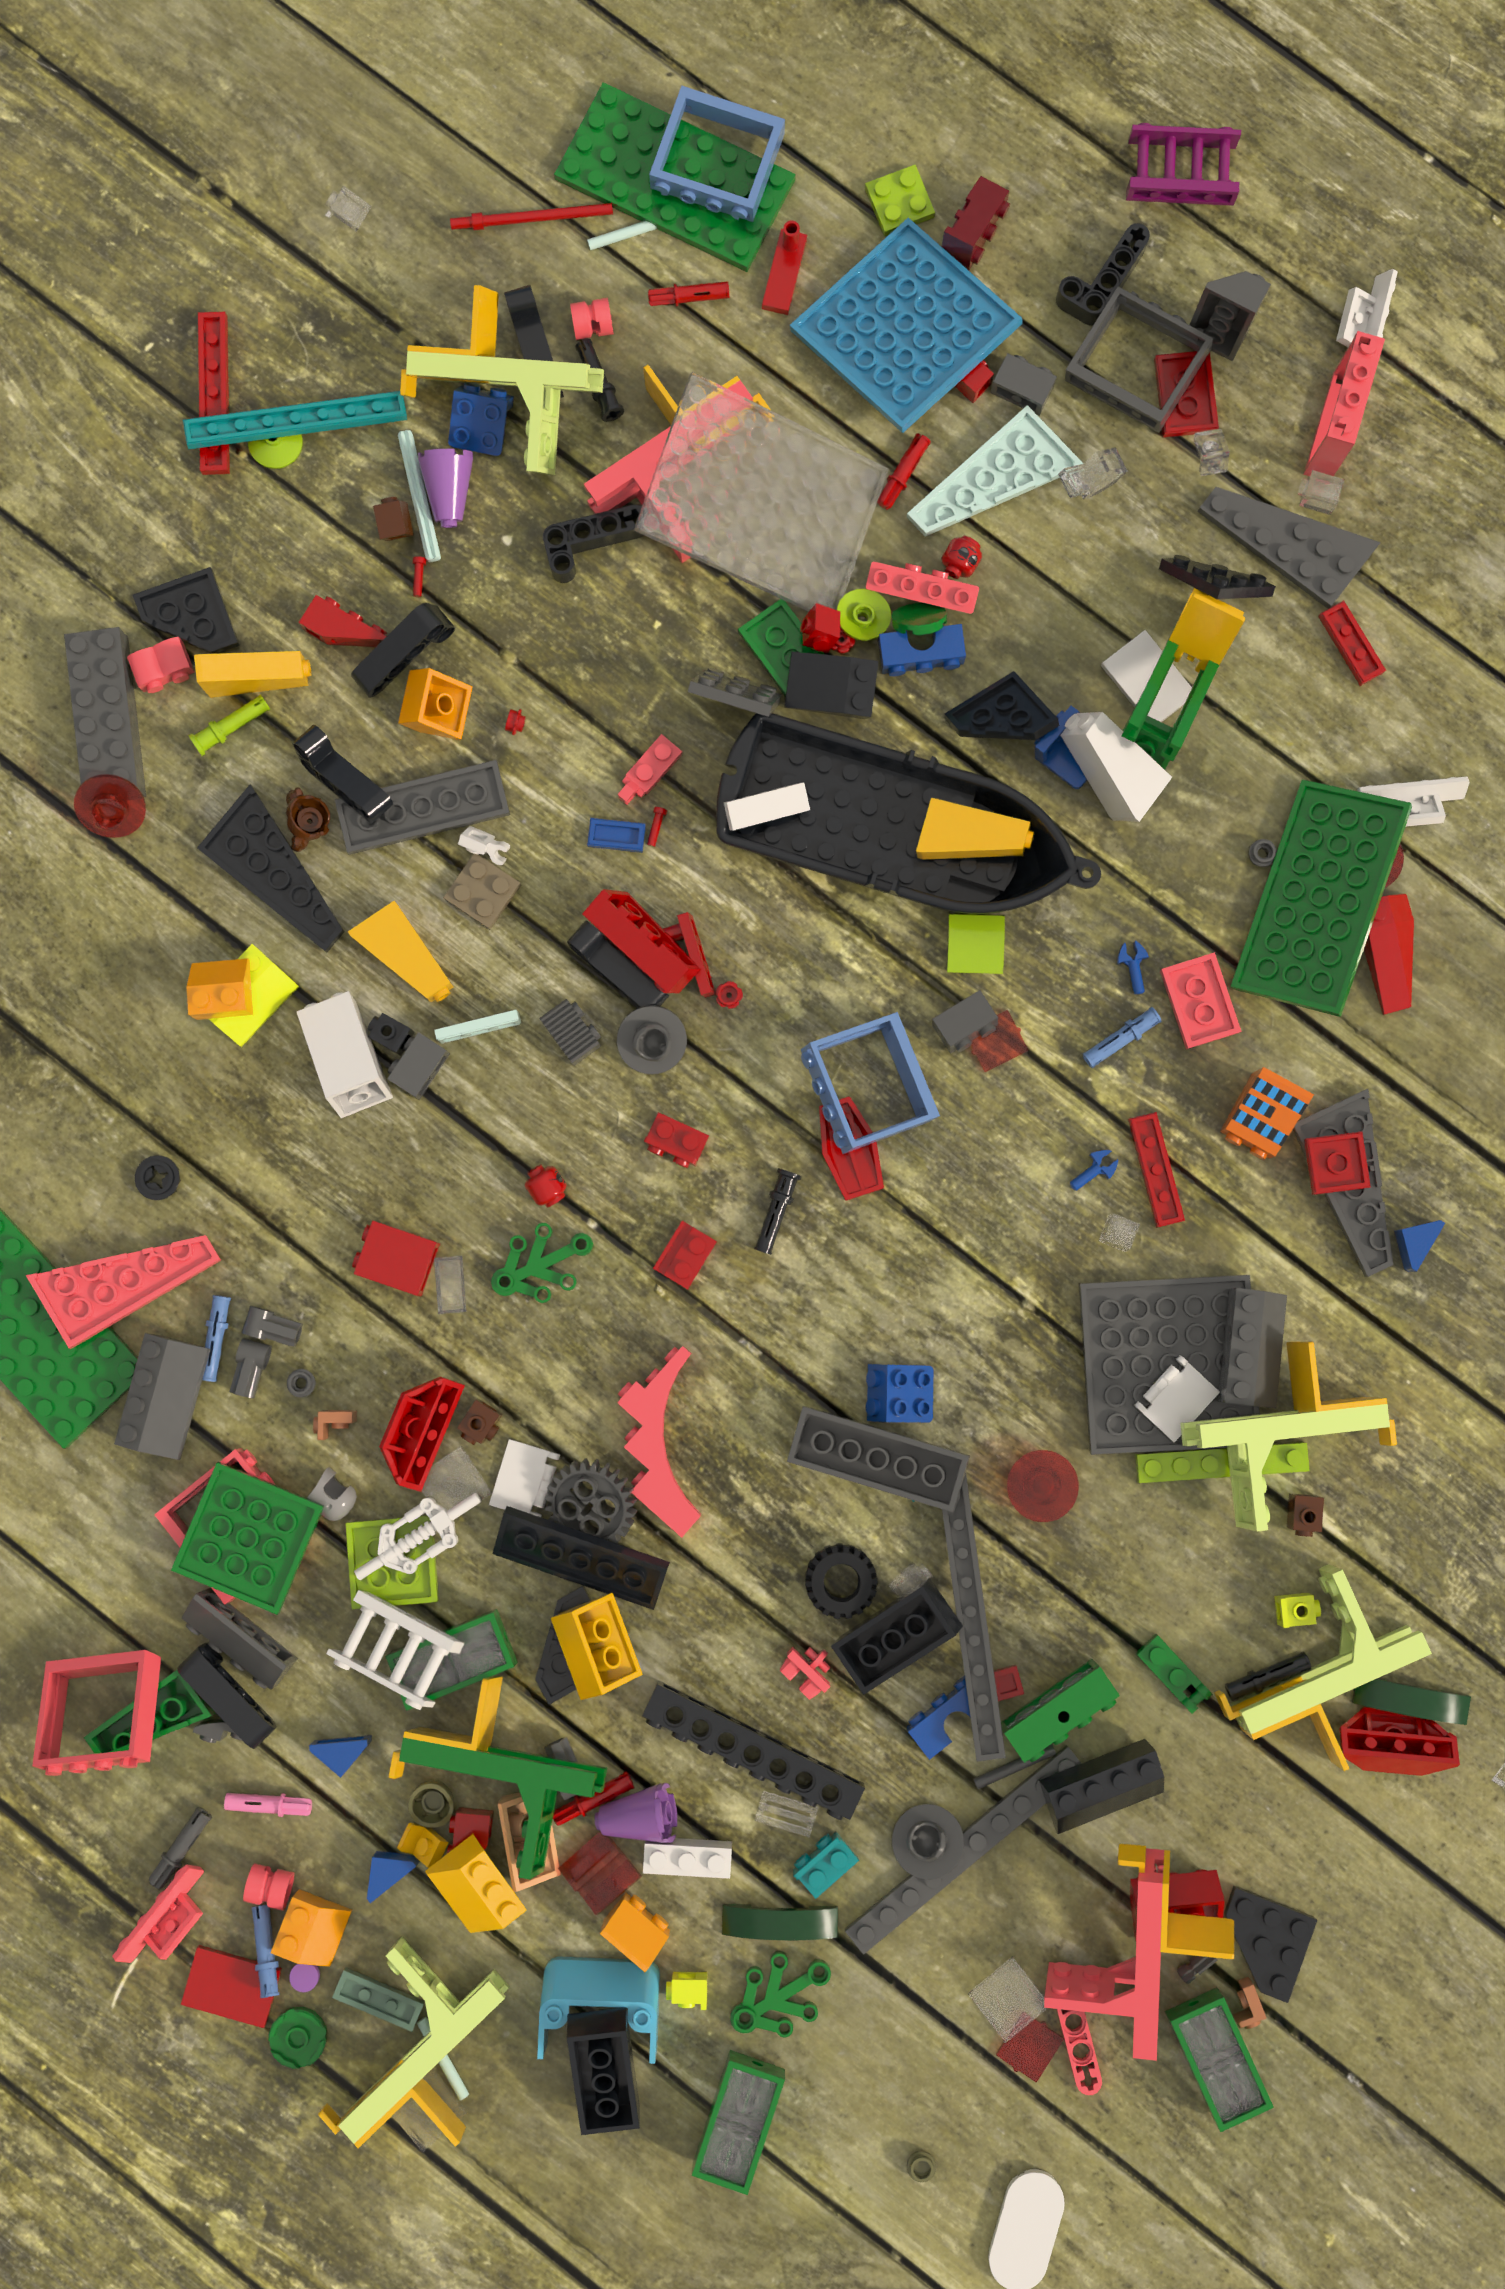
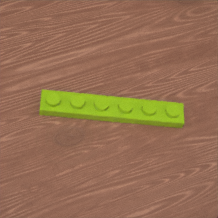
M1307 1443L1273 1444L1261 1471L1262 1475L1310 1471ZM1227 1448L1135 1454L1138 1483L1230 1477Z

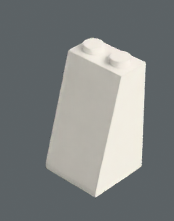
M1103 712L1077 713L1072 715L1065 724L1066 729L1061 734V737L1107 814L1113 821L1140 822L1172 776L1135 742L1122 737L1123 731Z
M349 991L336 993L327 1000L308 1004L304 1009L297 1011L325 1098L341 1118L393 1098L372 1041L368 1037L369 1034L358 1005Z

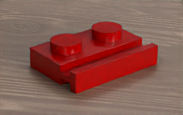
M681 1221L653 1269L688 1290L717 1241L686 1222Z

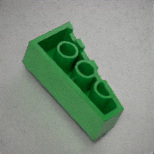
M178 1670L158 1683L152 1740L216 1714L182 1678ZM134 1701L83 1737L94 1754L129 1750Z

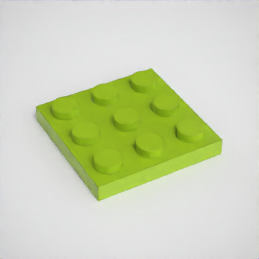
M427 1515L420 1516L411 1523L407 1522L397 1528L395 1533L396 1543H398V1539H404L406 1534H411L412 1530H418L420 1525L424 1526V1523L430 1521V1518ZM401 1518L346 1523L352 1609H360L362 1606L353 1601L358 1590L370 1592L394 1606L439 1601L436 1556L420 1563L417 1570L412 1574H407L385 1565L362 1580H359L354 1573L356 1569L378 1556L381 1527L387 1523L393 1524ZM430 1535V1538L428 1540L424 1539L420 1545L417 1543V1547L414 1549L410 1548L409 1552H403L404 1556L415 1560L426 1553V1549L435 1544L434 1536Z

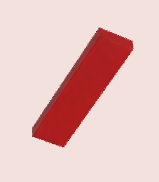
M1157 1112L1128 1119L1156 1228L1185 1221Z

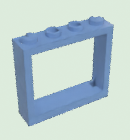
M681 86L649 174L650 188L660 191L661 195L669 194L678 197L688 204L696 203L703 205L712 212L721 211L730 214L737 220L742 218L753 222L785 134V119ZM684 112L769 139L748 199L663 171Z
M898 1012L810 1042L801 1049L802 1063L810 1072L813 1090L821 1099L823 1115L831 1124L834 1131V1142L841 1149L842 1154L923 1125L940 1116ZM881 1030L916 1117L854 1139L819 1052Z

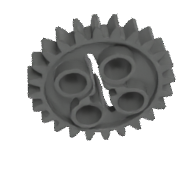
M587 1458L580 1465L575 1460L571 1463L570 1468L565 1465L560 1470L561 1473L557 1472L552 1478L553 1481L547 1487L551 1492H548L545 1496V1500L551 1503L545 1507V1511L553 1512L548 1519L550 1521H557L561 1525L617 1544L621 1536H626L629 1532L628 1528L634 1523L631 1517H634L637 1510L631 1506L636 1503L637 1499L629 1497L634 1488H625L624 1484L628 1478L619 1479L617 1477L620 1472L619 1469L610 1472V1463L601 1468L599 1459H596L591 1466ZM583 1481L590 1483L593 1489L586 1488ZM605 1499L612 1501L615 1508L608 1506ZM567 1502L573 1503L576 1506V1510L570 1508ZM589 1520L595 1521L599 1527L592 1526Z

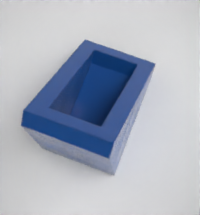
M1438 1220L1394 1231L1404 1270L1407 1272H1417L1445 1222Z
M372 1735L314 1740L309 1745V1751L341 1778L371 1743Z
M376 1851L371 1861L367 1892L369 1903L373 1902L408 1874L420 1861L414 1855Z

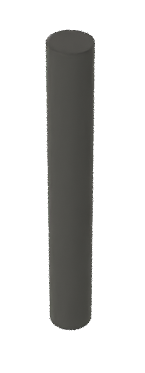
M1051 1744L1043 1749L1045 1751L1044 1755L1034 1762L1028 1760L1024 1763L1021 1758H1018L974 1778L977 1789H981L1056 1755L1053 1745Z

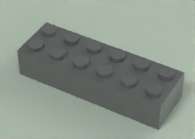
M120 627L64 634L82 797L91 804L146 797L133 675L127 656L130 655L128 636Z
M803 1406L787 1462L954 1512L970 1455Z

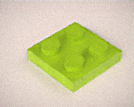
M916 164L865 183V191L884 237L891 234L907 218L911 219L916 225L935 218L934 208Z

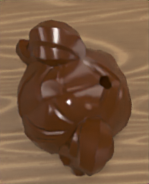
M299 787L295 788V790H290L286 796L288 805L286 808L287 827L293 834L291 838L292 850L301 852L308 846L309 841L328 834L330 811L320 798L311 795L304 796Z

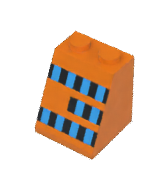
M1262 1067L1253 1072L1249 1077L1220 1132L1226 1135L1225 1139L1236 1146L1243 1144L1251 1149L1250 1153L1262 1160H1265L1266 1157L1269 1159L1273 1158L1281 1149L1314 1094Z

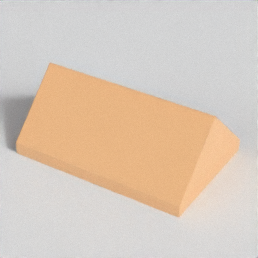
M520 1793L502 1796L498 1802V1809L512 1890L518 1892L561 1875L553 1827L551 1826L544 1872L530 1880L518 1878L520 1869L516 1868L519 1851L523 1850L525 1839L521 1837L522 1827L529 1816Z

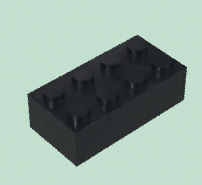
M928 1578L841 1635L831 1645V1648L864 1695L956 1636L963 1625L931 1578Z
M626 2007L568 2014L567 2044L581 2135L640 2129V2103Z

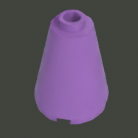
M455 449L425 450L424 454L419 452L418 461L435 522L441 523L443 528L457 527V522H462L473 463L472 451L463 450V455H457Z
M660 1783L600 1806L599 1812L595 1813L596 1829L600 1830L604 1836L672 1843L676 1838V1835H671L672 1827H677L678 1820L674 1794H668L666 1790L670 1787L669 1784Z

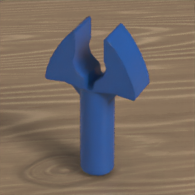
M1134 941L1133 945L1136 955L1133 960L1127 954L1126 943H1124L1117 956V965L1124 963L1128 966L1133 992L1138 995L1145 991L1139 964L1141 960L1147 959L1149 956L1139 942Z
M1101 1150L1091 1153L1089 1156L1093 1159L1092 1166L1070 1182L1071 1188L1075 1191L1079 1190L1098 1174H1103L1107 1179H1110L1117 1168L1118 1159L1108 1167H1100L1102 1158L1112 1151Z

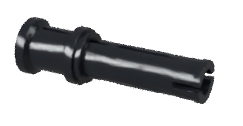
M591 339L582 340L585 348L582 347L579 341L575 348L579 353L582 363L589 364L590 368L602 369ZM605 374L603 378V393L592 392V397L594 401L598 402L602 411L600 414L602 421L610 422L620 418L624 414V408L618 403L615 396L616 389L613 384L607 381Z
M780 1168L777 1170L779 1176L774 1190L769 1193L772 1200L756 1247L754 1248L769 1255L772 1254L787 1205L793 1203L794 1198L792 1195L796 1183L802 1177Z

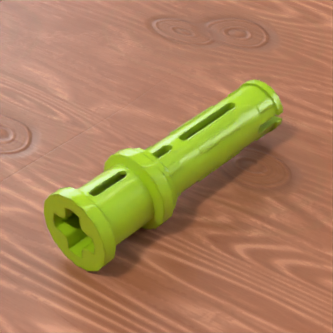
M260 694L217 723L215 720L213 722L210 721L206 728L195 735L191 733L188 736L203 757L208 749L218 743H225V740H227L226 736L271 709Z

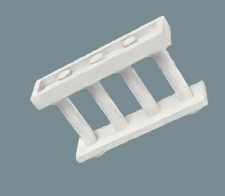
M358 1590L353 1601L362 1605L360 1608L362 1613L343 1651L328 1649L326 1654L335 1658L333 1663L345 1670H349L351 1667L406 1697L405 1703L416 1709L421 1710L422 1706L433 1707L435 1702L424 1695L444 1655L447 1656L449 1652L460 1654L464 1642L370 1592ZM379 1614L386 1618L384 1621L386 1625L365 1664L355 1659L353 1655L372 1617H376ZM402 1626L409 1630L408 1636L410 1638L391 1676L388 1677L376 1669L396 1629L399 1630ZM426 1639L433 1643L432 1649L434 1651L415 1689L412 1690L400 1682L420 1642L423 1643Z

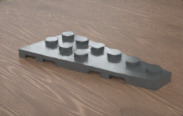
M1219 487L1214 488L1197 511L1328 609L1334 604L1381 543Z
M1365 1089L1298 1121L1293 1128V1132L1305 1156L1304 1139L1363 1132L1371 1187L1325 1193L1324 1195L1365 1277H1369L1393 1265L1389 1231H1387L1384 1213L1386 1212L1385 1202H1383L1381 1192L1382 1181L1377 1145L1374 1142L1372 1128L1373 1117L1372 1113L1370 1114L1368 1100L1370 1098L1369 1089Z

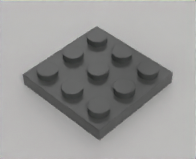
M708 668L707 671L703 670L690 681L688 688L689 693L768 717L778 707L782 694L776 692L777 689L766 684H761L760 687L751 685L749 679L740 676H734V679L724 677V672L714 668Z

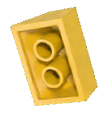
M613 1593L583 1603L551 1617L580 1700L601 1696L643 1675Z
M473 1834L425 1870L428 1877L470 1933L504 1929L526 1911L516 1893Z

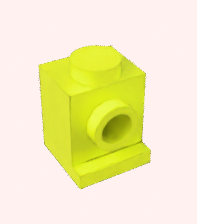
M1310 1593L1274 1596L1277 1625L1283 1628L1317 1624L1316 1617H1321L1320 1602L1318 1599L1314 1600V1595ZM1299 1606H1304L1305 1613L1302 1616H1298L1296 1612Z
M673 1972L672 1981H666V2000H671V2004H678L680 2008H693L695 2004H701V2010H707V1972Z

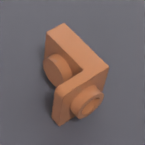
M357 1410L318 1411V1417H314L313 1432L317 1434V1439H328L329 1423H332V1428L334 1429L349 1428V1423L357 1422Z
M1249 1977L1238 1980L1241 1990L1236 1992L1241 2006L1245 2010L1233 2014V2018L1239 2028L1251 2029L1258 2026L1261 2020L1266 2019V2015L1254 1984Z

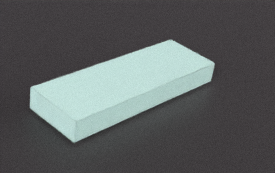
M512 1010L434 1031L436 1039L443 1044L520 1025L521 1019L518 1011Z

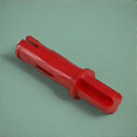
M728 281L685 286L673 284V287L648 290L650 306L675 304L677 307L679 303L730 298Z
M919 433L915 434L913 441L904 453L895 471L887 477L888 483L877 500L878 505L883 509H890L900 492L905 491L907 488L906 483L931 444V441L926 436H921Z
M626 1771L618 1777L605 1782L604 1791L601 1793L595 1792L591 1798L574 1796L575 1800L554 1810L553 1820L555 1824L560 1826L581 1814L585 1817L587 1816L586 1813L634 1789L635 1787L629 1773Z

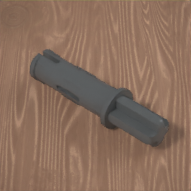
M201 1807L195 1809V1812L169 1850L162 1853V1860L149 1877V1883L153 1887L162 1889L175 1869L181 1868V1861L212 1819V1815L208 1814L205 1809Z

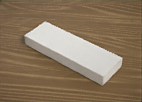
M804 782L723 802L730 830L810 810Z

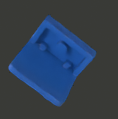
M464 383V386L455 389L448 438L449 445L454 448L494 456L500 455L503 451L507 411L513 408L514 396L507 395L506 390L491 388L490 391L481 390L480 385L474 383Z
M1071 705L1066 712L1062 710L1057 714L1056 717L1060 726L1035 740V759L1072 788L1080 789L1087 779L1061 737V734L1066 729L1065 724L1072 715L1080 713Z
M868 1364L866 1376L867 1421L931 1422L933 1419L934 1378L932 1366Z

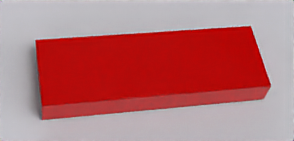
M1344 600L1319 614L1320 621L1360 686L1386 671Z

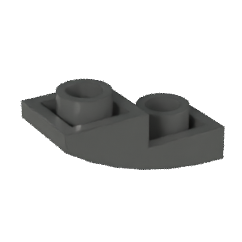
M221 1718L201 1722L193 1729V1733L199 1734L201 1740L210 1743L221 1741L227 1736L228 1732H231L230 1736L232 1738L241 1740Z

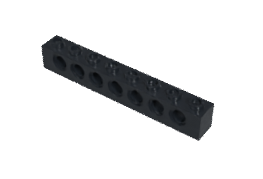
M658 1681L642 1716L647 1718L645 1722L650 1726L660 1730L663 1726L673 1731L671 1735L682 1742H687L689 1739L698 1744L697 1748L708 1755H713L715 1752L724 1757L723 1761L734 1768H739L741 1765L750 1770L749 1775L760 1781H764L767 1778L776 1783L775 1788L786 1794H790L793 1791L802 1796L800 1800L812 1807H816L819 1804L828 1809L827 1814L838 1820H842L843 1817L851 1819L865 1790L863 1782L661 1681ZM671 1707H678L682 1710L683 1717L679 1720H671L667 1715V1710ZM696 1720H704L708 1723L709 1729L705 1733H697L693 1729V1723ZM722 1733L732 1734L735 1738L734 1743L730 1746H723L718 1740ZM748 1746L758 1747L761 1752L760 1755L755 1759L747 1758L744 1750ZM774 1759L784 1760L786 1768L781 1772L773 1771L770 1763ZM800 1772L810 1773L812 1776L811 1782L806 1785L799 1784L796 1781V1776ZM826 1785H834L837 1787L838 1792L834 1797L828 1798L822 1794V1789Z

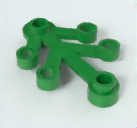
M540 1223L535 1228L536 1238L526 1266L516 1270L520 1254L527 1248V1241L520 1235L512 1237L509 1242L511 1250L505 1267L497 1270L492 1276L491 1285L493 1290L502 1296H509L519 1292L534 1297L539 1303H547L552 1297L551 1290L545 1286L537 1288L521 1281L529 1276L558 1284L567 1291L573 1290L577 1285V1279L574 1275L569 1273L563 1275L546 1268L574 1254L579 1256L588 1255L593 1249L592 1238L587 1234L578 1233L573 1236L570 1244L541 1258L547 1239L552 1236L553 1230L547 1223ZM543 1226L549 1229V1233L545 1237L539 1235V1229ZM516 1239H522L523 1247L521 1249L514 1248L513 1243ZM579 1239H584L587 1243L586 1247L582 1250L576 1247ZM504 1276L510 1279V1284L507 1287H502L500 1284V1280ZM566 1277H571L574 1281L573 1285L569 1288L563 1284V1280ZM542 1289L548 1292V1297L545 1300L538 1298V1292Z
M783 1951L774 1952L771 1956L772 1969L765 1998L756 2004L754 2002L757 1986L763 1981V1971L757 1966L750 1967L746 1972L747 1986L743 2002L733 2008L730 2015L731 2025L740 2033H750L755 2028L776 2032L780 2037L786 2038L793 2032V2022L790 2018L781 2017L778 2020H774L761 2015L769 2010H775L802 2017L806 2022L815 2021L818 2017V2008L815 2003L809 2001L800 2004L788 2001L787 1999L811 1984L816 1986L827 1984L831 1977L828 1963L821 1959L812 1961L806 1973L779 1989L783 1970L788 1965V1957ZM778 1956L783 1957L785 1960L784 1964L780 1966L774 1963V1959ZM818 1966L825 1970L820 1976L813 1972ZM752 1972H757L760 1978L753 1981L749 1978V1975ZM811 2007L815 2013L812 2016H806L804 2010ZM742 2013H748L750 2019L744 2022L740 2020L739 2016ZM782 2023H787L790 2029L783 2032L779 2029V2026Z

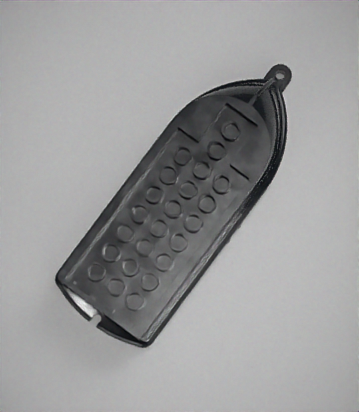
M756 713L737 737L725 763L726 766L735 768L736 774L730 776L722 773L716 805V832L719 840L724 844L940 910L968 914L1009 911L1037 902L1066 884L1090 889L1096 886L1101 878V870L1098 864L1092 860L1075 856L1068 841L1055 822L1042 808L1021 792L997 780L940 764L934 756L931 757L930 761L914 756V750L903 753L772 713L768 717ZM804 782L810 810L736 830L729 829L723 802ZM931 798L1029 821L1030 831L1034 832L1031 847H1025L1023 856L919 859L916 853ZM1082 871H1089L1091 877L1085 878L1082 875Z

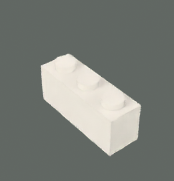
M675 1838L672 1843L645 1841L643 1873L730 1879L732 1841Z

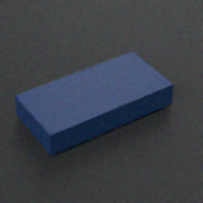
M590 818L587 846L643 853L646 824Z

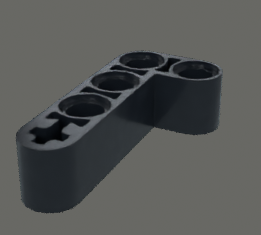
M1140 223L1130 225L1091 285L1075 276L1064 278L1057 292V306L1082 323L1089 326L1094 325L1117 287L1122 288L1143 256L1150 238L1148 228ZM1137 241L1133 249H1131L1130 244ZM1123 261L1126 263V266H1120L1116 262ZM1108 283L1113 288H1105L1102 286V284ZM1064 292H1073L1075 296L1069 297ZM1094 305L1099 310L1092 311L1087 306Z
M531 285L504 292L523 358L527 360L553 361ZM561 390L560 398H563L564 395L563 391Z
M630 505L548 526L544 530L543 541L554 579L560 583H568L574 579L576 567L573 554L645 536L649 530V519L646 509L640 505ZM633 519H638L640 524H635ZM621 521H624L626 528L622 529ZM608 524L616 526V529L612 532L603 530ZM582 530L590 533L586 538H578L576 535ZM554 537H561L563 539L558 545L550 543V540ZM560 563H568L570 565L565 571L556 569Z
M422 603L352 671L351 677L365 694L372 698L383 691L431 642L441 643L449 638L455 631V626L438 606Z
M313 724L292 743L305 769L368 822H375L393 805L391 798L385 791L333 749L330 740L318 726Z
M587 920L567 941L569 947L636 1006H661L669 997L667 993H663L655 986L654 981L611 945L604 935Z
M208 1643L198 1646L177 1667L179 1674L246 1745L256 1749L277 1728L275 1722L220 1665L223 1662V1657L220 1653L213 1650Z

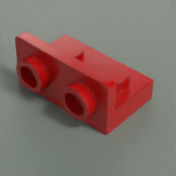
M658 1112L648 1135L644 1139V1143L649 1145L648 1151L661 1157L664 1153L674 1157L672 1162L688 1168L689 1164L696 1167L709 1139V1135Z

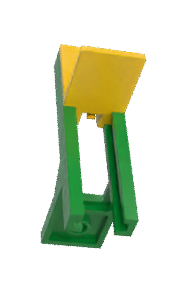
M1196 588L1190 594L1156 666L1122 730V737L1135 742L1164 770L1170 760L1174 761L1181 749L1216 671L1245 621L1243 611L1219 599H1215ZM1186 653L1189 654L1187 660L1191 662L1195 658L1199 659L1195 667V671L1199 674L1173 727H1170L1147 715L1173 661L1179 662L1183 654Z
M492 1676L482 1680L473 1736L425 1727L404 1731L401 1750L394 1751L392 1755L389 1778L397 1779L402 1777L406 1762L517 1783L529 1818L525 1820L522 1827L521 1837L525 1839L523 1850L519 1851L516 1868L520 1869L518 1878L530 1880L544 1872L557 1791L591 1798L595 1792L601 1793L604 1791L607 1767L491 1746L503 1679L502 1676Z

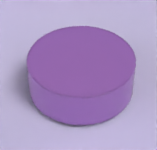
M296 1964L289 1975L292 1987L299 1992L312 1990L320 1979V1970L317 1965Z

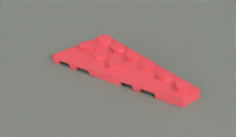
M204 1235L155 1248L150 1247L137 1252L83 1262L82 1264L66 1268L61 1267L48 1272L26 1275L68 1348L72 1349L220 1262L221 1259L208 1237Z

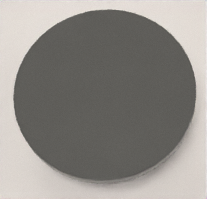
M647 1005L633 1010L623 1019L617 1032V1047L620 1056L629 1067L640 1073L659 1074L666 1072L681 1060L686 1050L687 1035L682 1021L671 1010L661 1006Z
M933 1804L918 1805L907 1810L897 1821L892 1835L893 1852L900 1866L909 1874L921 1879H938L950 1873L958 1865L964 1851L963 1831L958 1820L948 1810Z

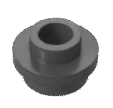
M1259 839L1250 846L1248 852L1249 859L1258 867H1267L1274 862L1277 849L1271 841ZM1258 850H1264L1267 854L1266 858L1259 857Z
M297 1369L288 1376L287 1388L296 1397H306L315 1389V1377L306 1369ZM299 1378L306 1380V1386L303 1389L297 1385Z

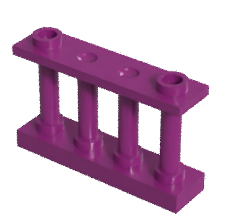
M1149 123L1132 125L1128 144H1138L1137 176L1130 177L1126 190V201L1234 206L1239 194L1240 182L1229 180L1230 149H1236L1241 137V130L1232 129L1231 127L1217 129L1153 126ZM1149 145L1165 146L1163 178H1150L1148 176ZM1176 146L1192 147L1191 179H1177L1175 177ZM1203 147L1219 148L1217 181L1204 180L1202 178Z

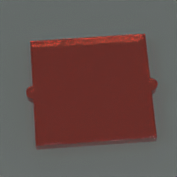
M1008 1010L997 1015L998 1025L995 1026L996 1030L992 1034L984 1038L980 1035L971 1041L973 1049L971 1053L976 1055L984 1072L1029 1051L1020 1034L1021 1028L1016 1027Z
M1023 2011L998 2049L996 2056L1011 2065L1014 2072L1020 2071L1037 2083L1064 2038L1048 2028L1045 2021L1040 2022Z

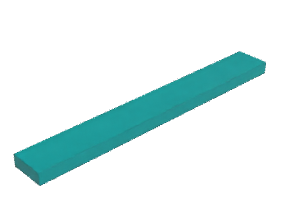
M400 391L184 419L183 425L188 449L404 421L407 420L403 396L400 394Z

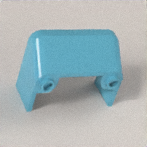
M552 1958L544 1970L539 2011L537 2059L544 2058L548 2045V2029H559L567 2022L569 2006L628 2008L627 2019L630 2027L636 2032L650 2033L649 2063L655 2064L660 1971L658 1966L652 1962L648 1970L644 1972L630 1959Z

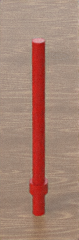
M612 203L490 215H483L480 212L471 213V216L450 218L451 230L473 228V231L484 230V227L613 215Z

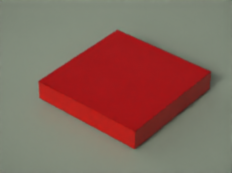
M1362 1131L1304 1139L1312 1195L1371 1187Z

